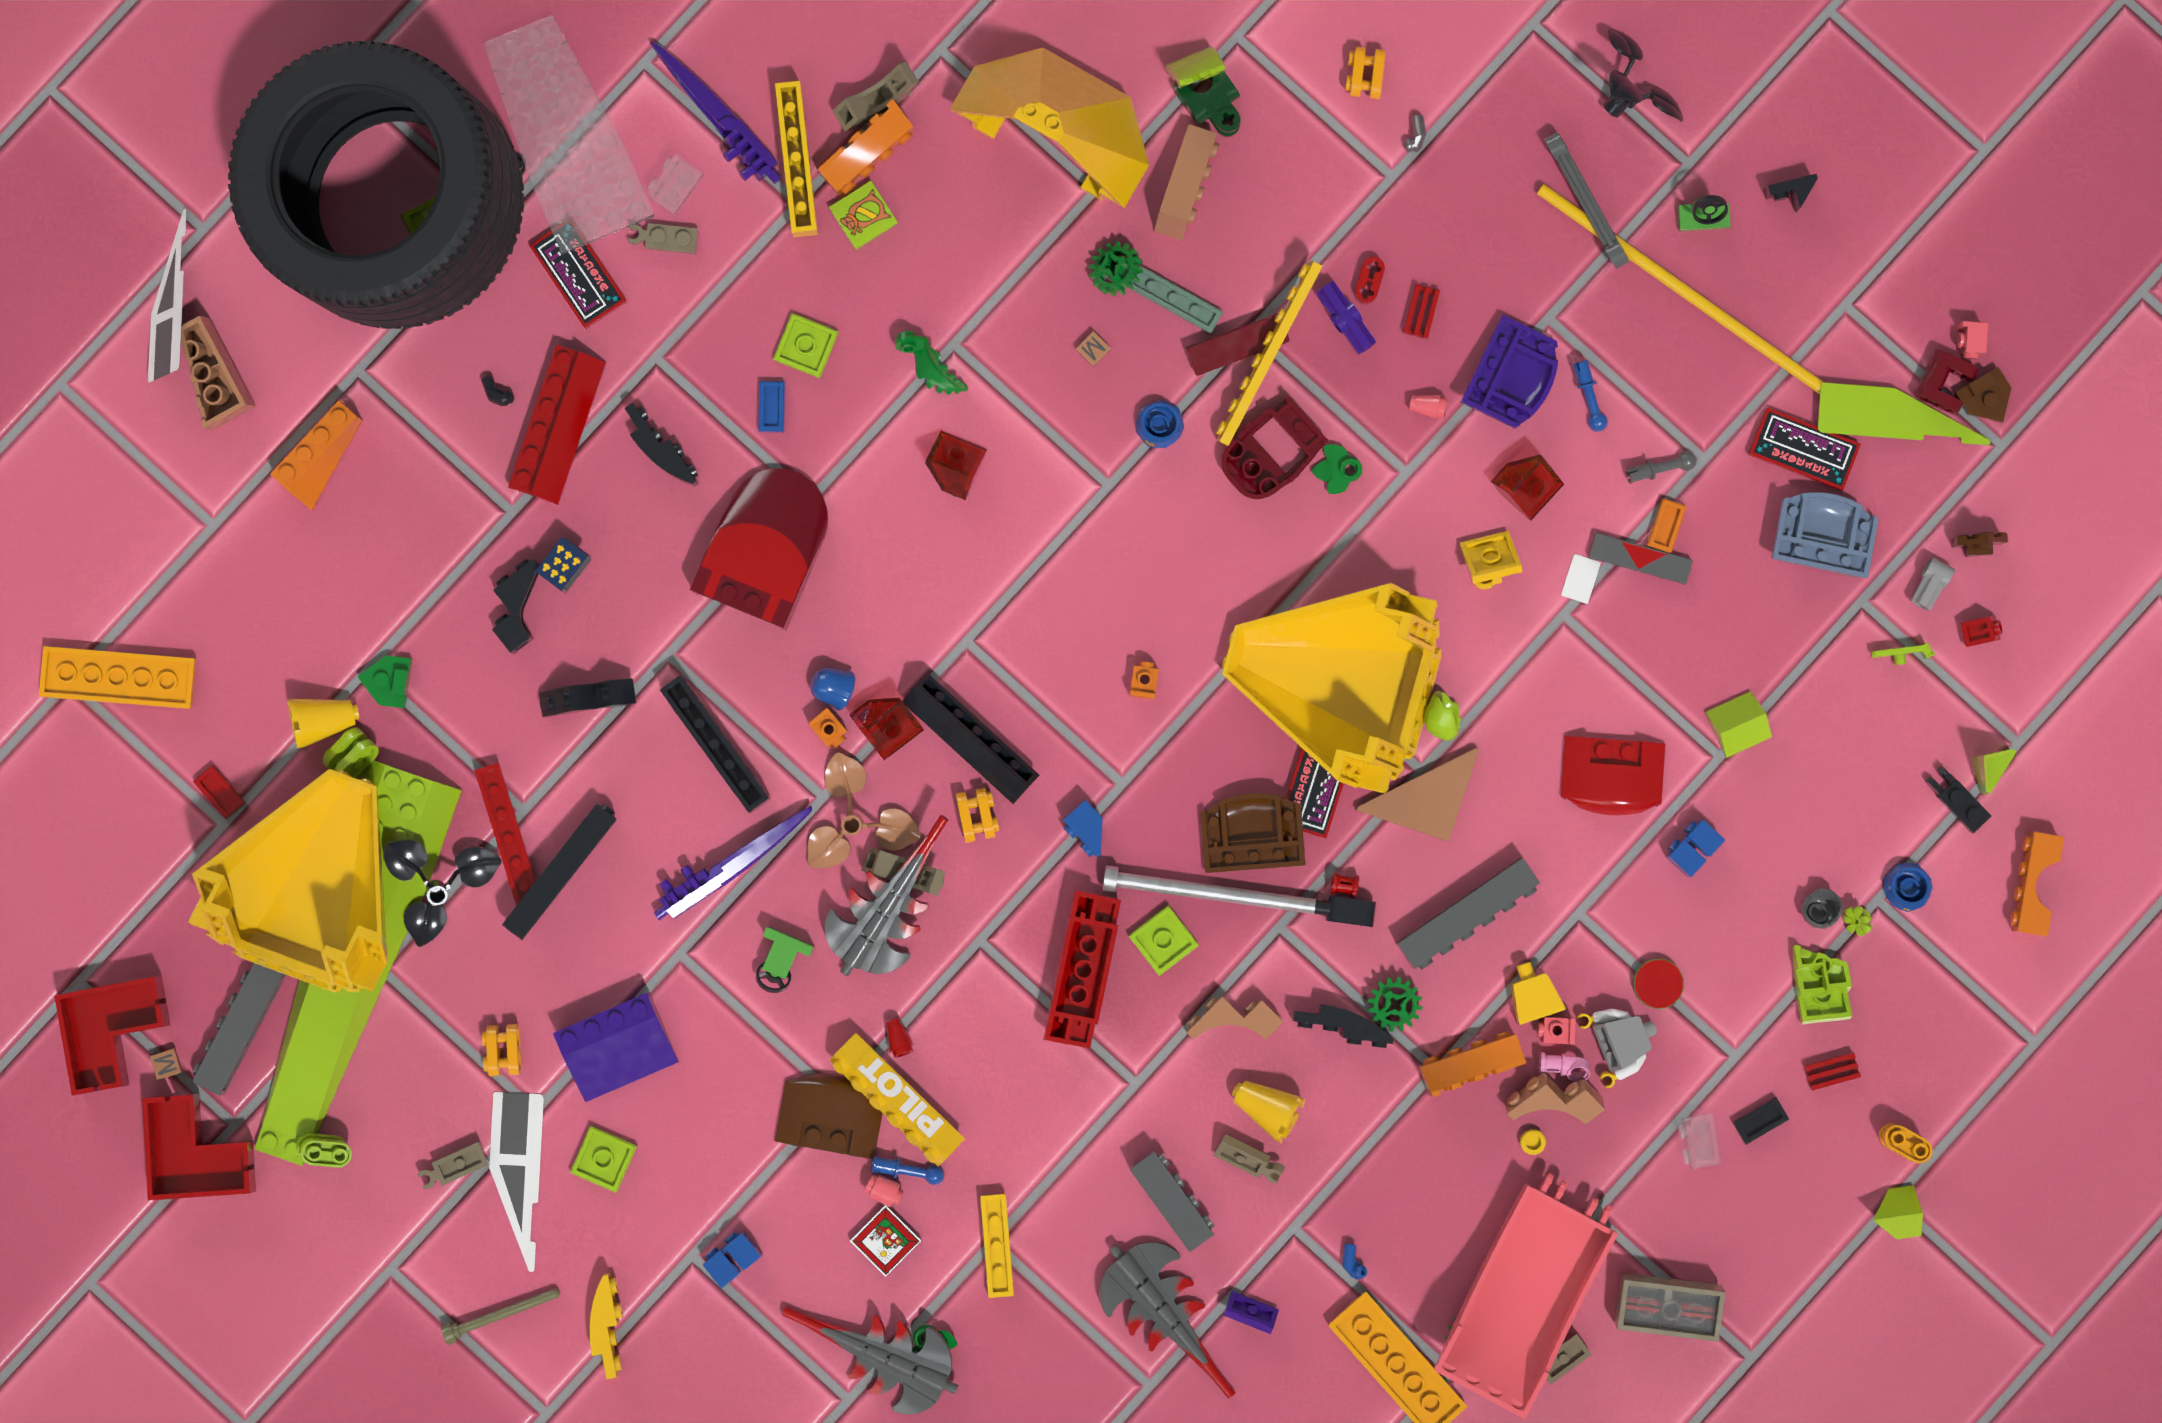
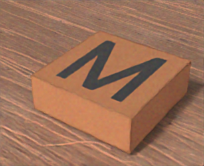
M1094 331L1076 348V351L1092 367L1111 350Z
M176 1048L149 1056L157 1080L183 1072Z

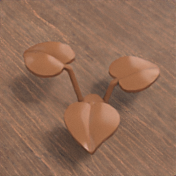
M841 752L836 753L829 761L825 773V784L829 793L834 797H842L847 794V815L841 824L843 831L839 834L834 827L821 826L810 835L807 864L812 868H829L842 863L848 857L851 849L850 843L842 837L846 834L856 835L862 828L879 827L876 832V839L881 847L890 851L904 849L920 840L921 837L916 822L903 810L897 808L884 810L880 815V823H864L861 815L853 813L851 793H857L863 789L867 775L864 767L858 761Z

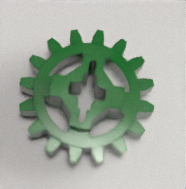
M1119 241L1116 242L1115 247L1107 243L1105 251L1099 248L1100 255L1092 256L1095 264L1089 265V268L1093 271L1089 275L1094 281L1093 285L1106 295L1109 292L1113 297L1116 296L1117 291L1125 295V288L1127 287L1133 290V281L1140 282L1137 274L1143 273V269L1139 266L1143 263L1142 259L1138 256L1139 253L1134 248L1132 249L1128 243L1122 245Z
M1388 977L1386 978L1387 984L1385 985L1380 981L1377 982L1379 990L1371 989V993L1375 996L1374 998L1367 999L1369 1003H1373V1007L1369 1008L1368 1012H1375L1376 1014L1372 1018L1373 1022L1381 1020L1380 1028L1383 1029L1388 1024L1389 1031L1393 1032L1395 1026H1398V1029L1403 1031V1024L1412 1027L1411 1019L1420 1018L1415 1013L1416 1010L1423 1009L1422 1006L1417 1005V1001H1420L1422 996H1415L1414 994L1418 988L1413 987L1410 989L1409 980L1401 984V977H1397L1394 983ZM1399 987L1405 991L1400 994H1393L1389 988ZM1382 994V996L1384 997V1005L1379 1010L1378 1001ZM1391 998L1395 1000L1402 999L1398 1004L1399 1010L1394 1008L1389 1010ZM1411 999L1412 1006L1408 1014L1406 1003ZM1394 1014L1400 1018V1021H1389L1385 1017Z

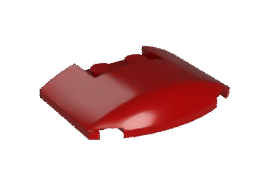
M1565 736L1560 797L1564 800L1567 798L1577 805L1578 808L1602 815H1631L1644 812L1655 805L1657 807L1662 804L1666 744Z

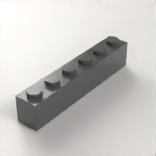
M1520 858L1398 941L1396 945L1413 969L1419 967L1422 970L1434 962L1432 960L1433 956L1439 952L1441 955H1444L1454 948L1452 943L1461 938L1462 941H1465L1475 934L1473 930L1480 924L1485 927L1496 919L1494 914L1500 910H1503L1505 913L1516 906V899L1522 895L1524 898H1527L1537 891L1535 886L1540 884L1524 858Z
M255 963L250 972L247 970L240 980L242 987L239 993H234L228 1003L230 1010L227 1016H222L216 1026V1029L219 1031L215 1039L211 1038L204 1050L207 1054L203 1062L199 1061L192 1074L195 1075L193 1083L219 1096L226 1093L286 977L285 974Z

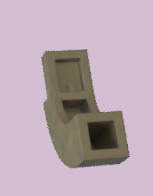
M907 61L899 63L878 83L861 93L845 98L832 111L845 132L869 122L876 114L885 113L889 109L886 104L892 99L896 104L900 103L912 93L911 89L919 81Z
M869 847L862 871L867 872L871 870L874 875L891 880L907 859ZM923 865L912 888L938 896L939 890L944 885L945 871Z

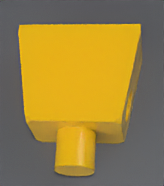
M1531 962L1516 966L1521 980L1510 985L1517 1024L1521 1025L1566 1010L1547 973L1535 975Z

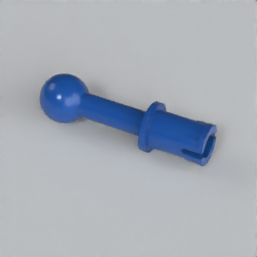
M1587 359L1572 365L1579 383L1577 389L1583 388L1589 408L1588 426L1591 430L1600 432L1607 427L1608 419L1599 410L1592 386L1597 382L1593 380Z
M877 1156L873 1157L871 1172L893 1175V1178H896L898 1174L925 1178L931 1185H938L944 1179V1170L937 1165L922 1168L900 1164L899 1158L894 1160Z

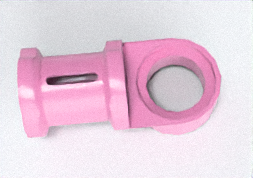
M1540 1052L1539 1074L1544 1072L1560 1073L1561 1076H1567L1573 1082H1578L1582 1078L1587 1080L1590 1076L1589 1062L1584 1058L1567 1057L1565 1053L1561 1055H1546L1544 1052ZM1575 1068L1585 1069L1581 1072L1572 1071Z

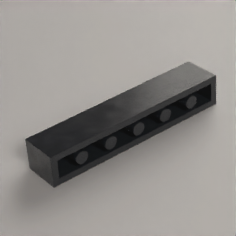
M929 673L903 699L902 703L1012 804L1040 776Z
M679 675L661 688L660 691L748 813H753L768 802L771 797L683 676Z

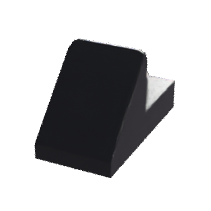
M1813 174L1768 185L1764 189L1766 200L1774 198L1775 202L1789 198L1788 194H1791L1794 210L1797 212L1805 202L1818 176Z

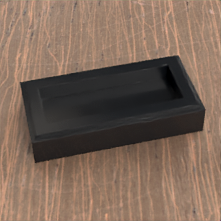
M1774 1097L1733 1121L1732 1124L1743 1143L1747 1145L1788 1121L1789 1117L1777 1097Z

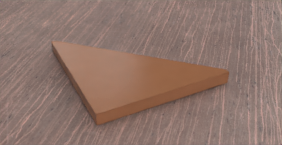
M1475 748L1358 806L1356 811L1449 841L1479 749Z

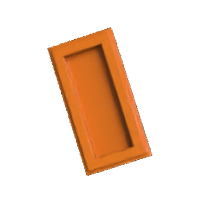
M1662 498L1646 546L1671 554L1687 506Z

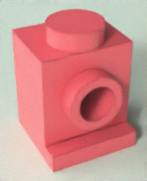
M1963 321L1958 324L1957 330H1962V333H1959L1958 348H1961L1963 359L1978 360V356L1986 354L1988 323Z
M1542 1017V1022H1538L1537 1036L1541 1037V1042L1575 1044L1576 1019ZM1559 1026L1561 1033L1554 1035L1552 1032L1553 1027Z

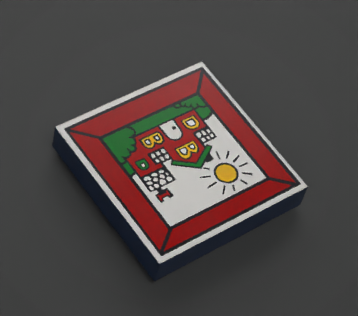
M886 1205L850 1240L885 1277L922 1241Z

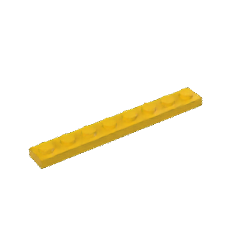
M1310 261L1309 264L1305 263L1298 274V277L1301 279L1297 287L1292 286L1286 297L1289 302L1285 310L1282 308L1279 310L1274 321L1277 325L1273 332L1269 331L1263 341L1265 348L1262 354L1257 353L1251 364V367L1254 369L1249 377H1244L1239 387L1242 392L1238 399L1234 398L1229 405L1228 412H1230V415L1226 422L1222 420L1218 426L1216 434L1219 436L1216 440L1229 446L1314 284L1322 265Z

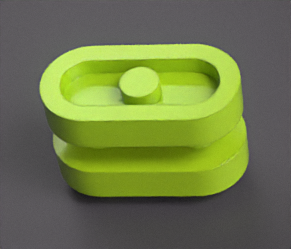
M351 728L346 730L340 739L325 752L323 764L328 770L331 769L337 772L342 770L349 773L353 778H357L377 757L379 749L371 740L367 739V736L360 728Z
M307 1133L302 1135L296 1144L297 1152L303 1161L309 1165L339 1168L346 1166L352 1158L350 1147L340 1136Z

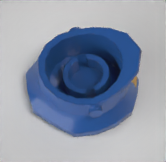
M1158 400L1143 406L1137 415V434L1148 447L1167 448L1175 443L1183 432L1184 425L1179 408L1167 401Z
M1914 863L1896 865L1884 879V891L1888 901L1892 906L1906 912L1925 906L1933 889L1932 880L1918 864Z

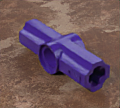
M1334 280L1316 292L1322 305L1329 312L1332 323L1341 334L1345 335L1358 355L1376 344L1375 338L1362 322L1361 314L1352 302H1348Z

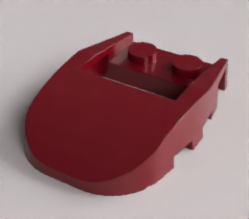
M1287 396L1283 402L1273 408L1270 407L1243 427L1236 438L1226 447L1222 455V469L1227 479L1242 495L1251 499H1264L1273 495L1290 482H1293L1329 440L1293 400ZM1272 418L1306 454L1286 473L1253 438V435Z

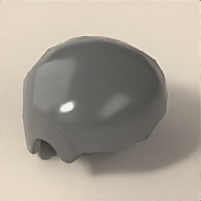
M1819 888L1805 898L1801 913L1805 922L1813 928L1826 929L1838 921L1843 904L1835 892Z

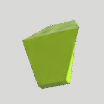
M2008 749L1972 757L1979 790L1982 794H1991L2016 754V750Z
M1914 1185L1888 1189L1873 1219L1874 1222L1896 1240L1922 1235L1923 1211Z

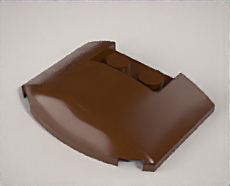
M1250 793L1223 799L1207 811L1205 809L1201 812L1205 873L1306 865L1301 804L1294 803L1278 795Z
M822 1073L804 1075L792 1081L791 1079L785 1081L775 1141L873 1159L876 1153L883 1113L875 1109L862 1092L855 1090L845 1076Z

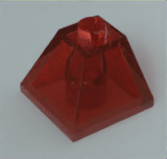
M940 431L926 458L925 464L942 491L966 500L987 449Z
M1540 454L1507 463L1490 481L1499 493L1530 521L1564 485L1559 476Z
M899 697L869 699L849 714L883 760H886L924 731Z

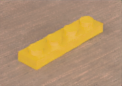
M1006 1193L981 1195L988 1298L1014 1296Z

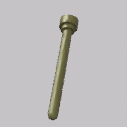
M556 1288L460 1325L457 1323L445 1324L441 1326L447 1345L458 1342L462 1334L559 1297L560 1291Z

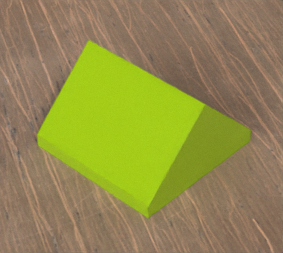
M1748 692L1705 712L1725 758L1772 737L1766 712L1752 692Z

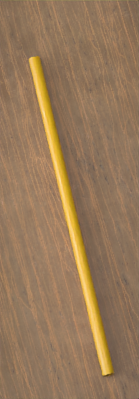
M1542 185L1537 195L1598 237L1585 212L1547 185ZM1615 234L1630 261L1820 395L1822 380Z

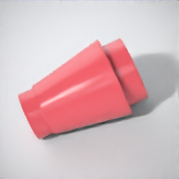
M1412 395L1410 410L1437 420L1438 418H1445L1448 398H1442V395Z

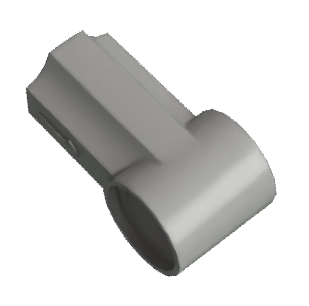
M1932 557L1926 564L1921 574L1923 578L1910 601L1922 609L1931 611L1941 590L1950 582L1955 569Z

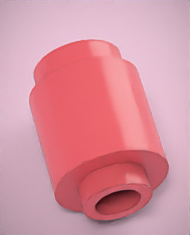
M872 1174L864 1193L869 1194V1198L891 1208L893 1203L898 1205L904 1191L900 1190L901 1184L880 1174L879 1176Z

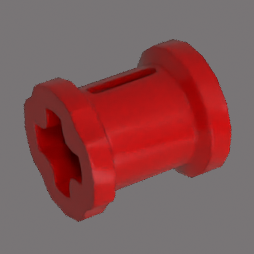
M1334 872L1330 894L1339 892L1350 894L1351 897L1356 898L1360 876L1348 877Z

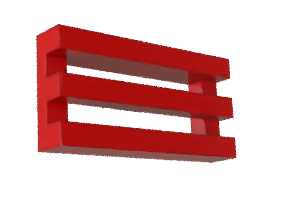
M1419 284L1415 285L1403 331L1404 334L1428 339L1440 290L1431 289V287L1427 286L1423 287ZM1419 292H1423L1415 329L1411 330L1410 326ZM1431 294L1433 298L1424 333L1419 331L1428 296Z
M1852 1052L1805 1065L1810 1089L1813 1091L1860 1078L1861 1074L1858 1071L1855 1053ZM1841 1061H1850L1848 1065L1812 1074L1811 1071L1812 1069ZM1851 1069L1853 1071L1852 1074L1819 1083L1814 1082V1079Z

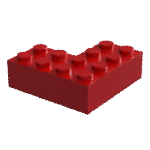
M162 976L54 995L71 1095L129 1085L121 1035L170 1026L167 1004H161V999L165 998Z
M200 1093L142 1098L148 1201L256 1192L255 1169H250V1165L254 1164L253 1141L202 1143Z

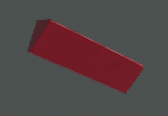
M1278 313L1187 346V354L1195 375H1202L1263 352L1265 348L1263 341L1269 331H1274L1277 325L1274 321ZM1288 333L1282 344L1290 341Z

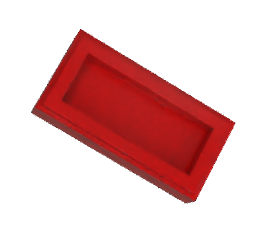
M211 765L193 781L226 820L246 804L244 799L214 765Z

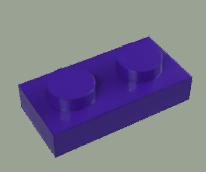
M1232 1291L1223 1315L1271 1334L1279 1309Z

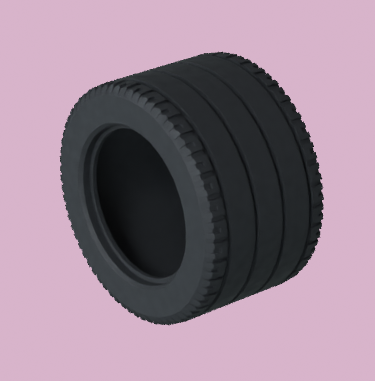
M347 41L342 44H332V47L326 45L321 47L320 50L311 51L310 55L304 54L300 56L301 58L292 61L290 66L285 65L280 73L272 76L273 80H268L264 84L265 87L258 91L257 98L251 100V106L244 112L246 115L244 118H241L239 122L241 125L236 130L235 134L237 137L233 139V150L230 152L232 159L228 162L230 173H228V179L230 180L228 189L230 191V202L233 204L231 208L235 215L236 223L240 226L238 229L246 244L250 246L251 252L263 264L264 268L283 284L339 317L359 323L360 325L376 328L381 326L382 329H402L403 326V328L408 329L423 326V323L429 325L444 319V316H452L455 312L464 309V305L469 306L475 298L481 296L480 292L486 291L491 282L493 283L496 280L495 276L498 273L501 274L504 264L509 260L507 259L508 255H512L514 244L517 242L516 235L520 234V224L523 219L521 212H524V194L522 193L524 184L522 172L519 170L521 166L513 149L514 146L501 123L481 101L439 67V65L419 55L417 52L398 47L394 44L375 43L374 41H354L353 44ZM399 121L427 126L438 149L440 181L435 201L424 221L402 242L381 252L367 255L336 253L325 236L319 214L321 183L327 167L335 154L348 140L375 125Z

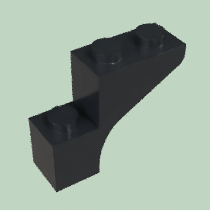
M534 559L522 561L516 566L517 571L510 577L505 575L495 583L497 587L493 589L511 614L509 616L504 614L494 622L496 626L492 631L513 655L533 640L526 629L523 613L539 576L535 571L540 565Z
M633 678L607 680L594 684L571 685L539 692L542 717L622 707L636 703Z

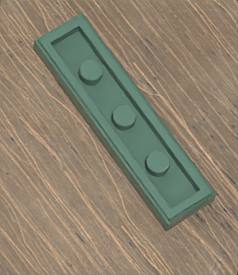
M1139 265L1143 269V273L1137 274L1140 282L1133 281V292L1211 335L1223 311Z

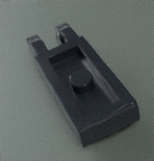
M1940 767L1937 769V772L1949 786L1943 790L1937 781L1931 777L1925 782L1966 829L1972 834L1975 833L1991 815L1958 780H1955L1946 769Z

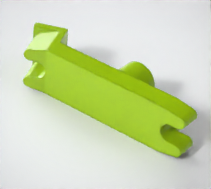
M1927 642L1920 646L1873 651L1871 654L1872 658L1894 656L1895 665L1906 664L1905 654L1920 652L1923 659H1928L1935 655L1936 652L1932 651Z

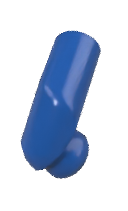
M1344 1243L1342 1267L1354 1279L1365 1278L1367 1276V1268L1355 1258L1357 1245Z

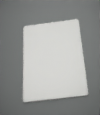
M1574 554L1561 595L1588 604L1601 562Z

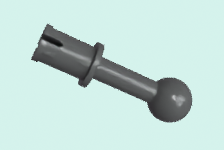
M1683 451L1677 458L1656 464H1653L1651 460H1647L1645 464L1625 468L1626 478L1630 477L1628 479L1630 484L1648 478L1654 480L1657 473L1677 468L1684 471L1692 470L1696 466L1697 459L1692 452Z

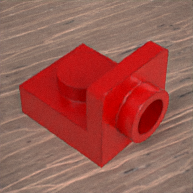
M1995 615L1960 623L1966 647L2001 640L2000 635L2003 633L2000 620H1996Z

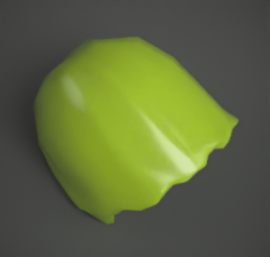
M1438 690L1433 693L1425 710L1423 720L1427 731L1444 741L1452 740L1459 734L1461 723L1459 705L1457 702H1452L1442 691Z

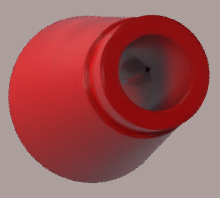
M900 1018L887 1022L890 1053H893L894 1058L912 1053V1046L914 1044Z

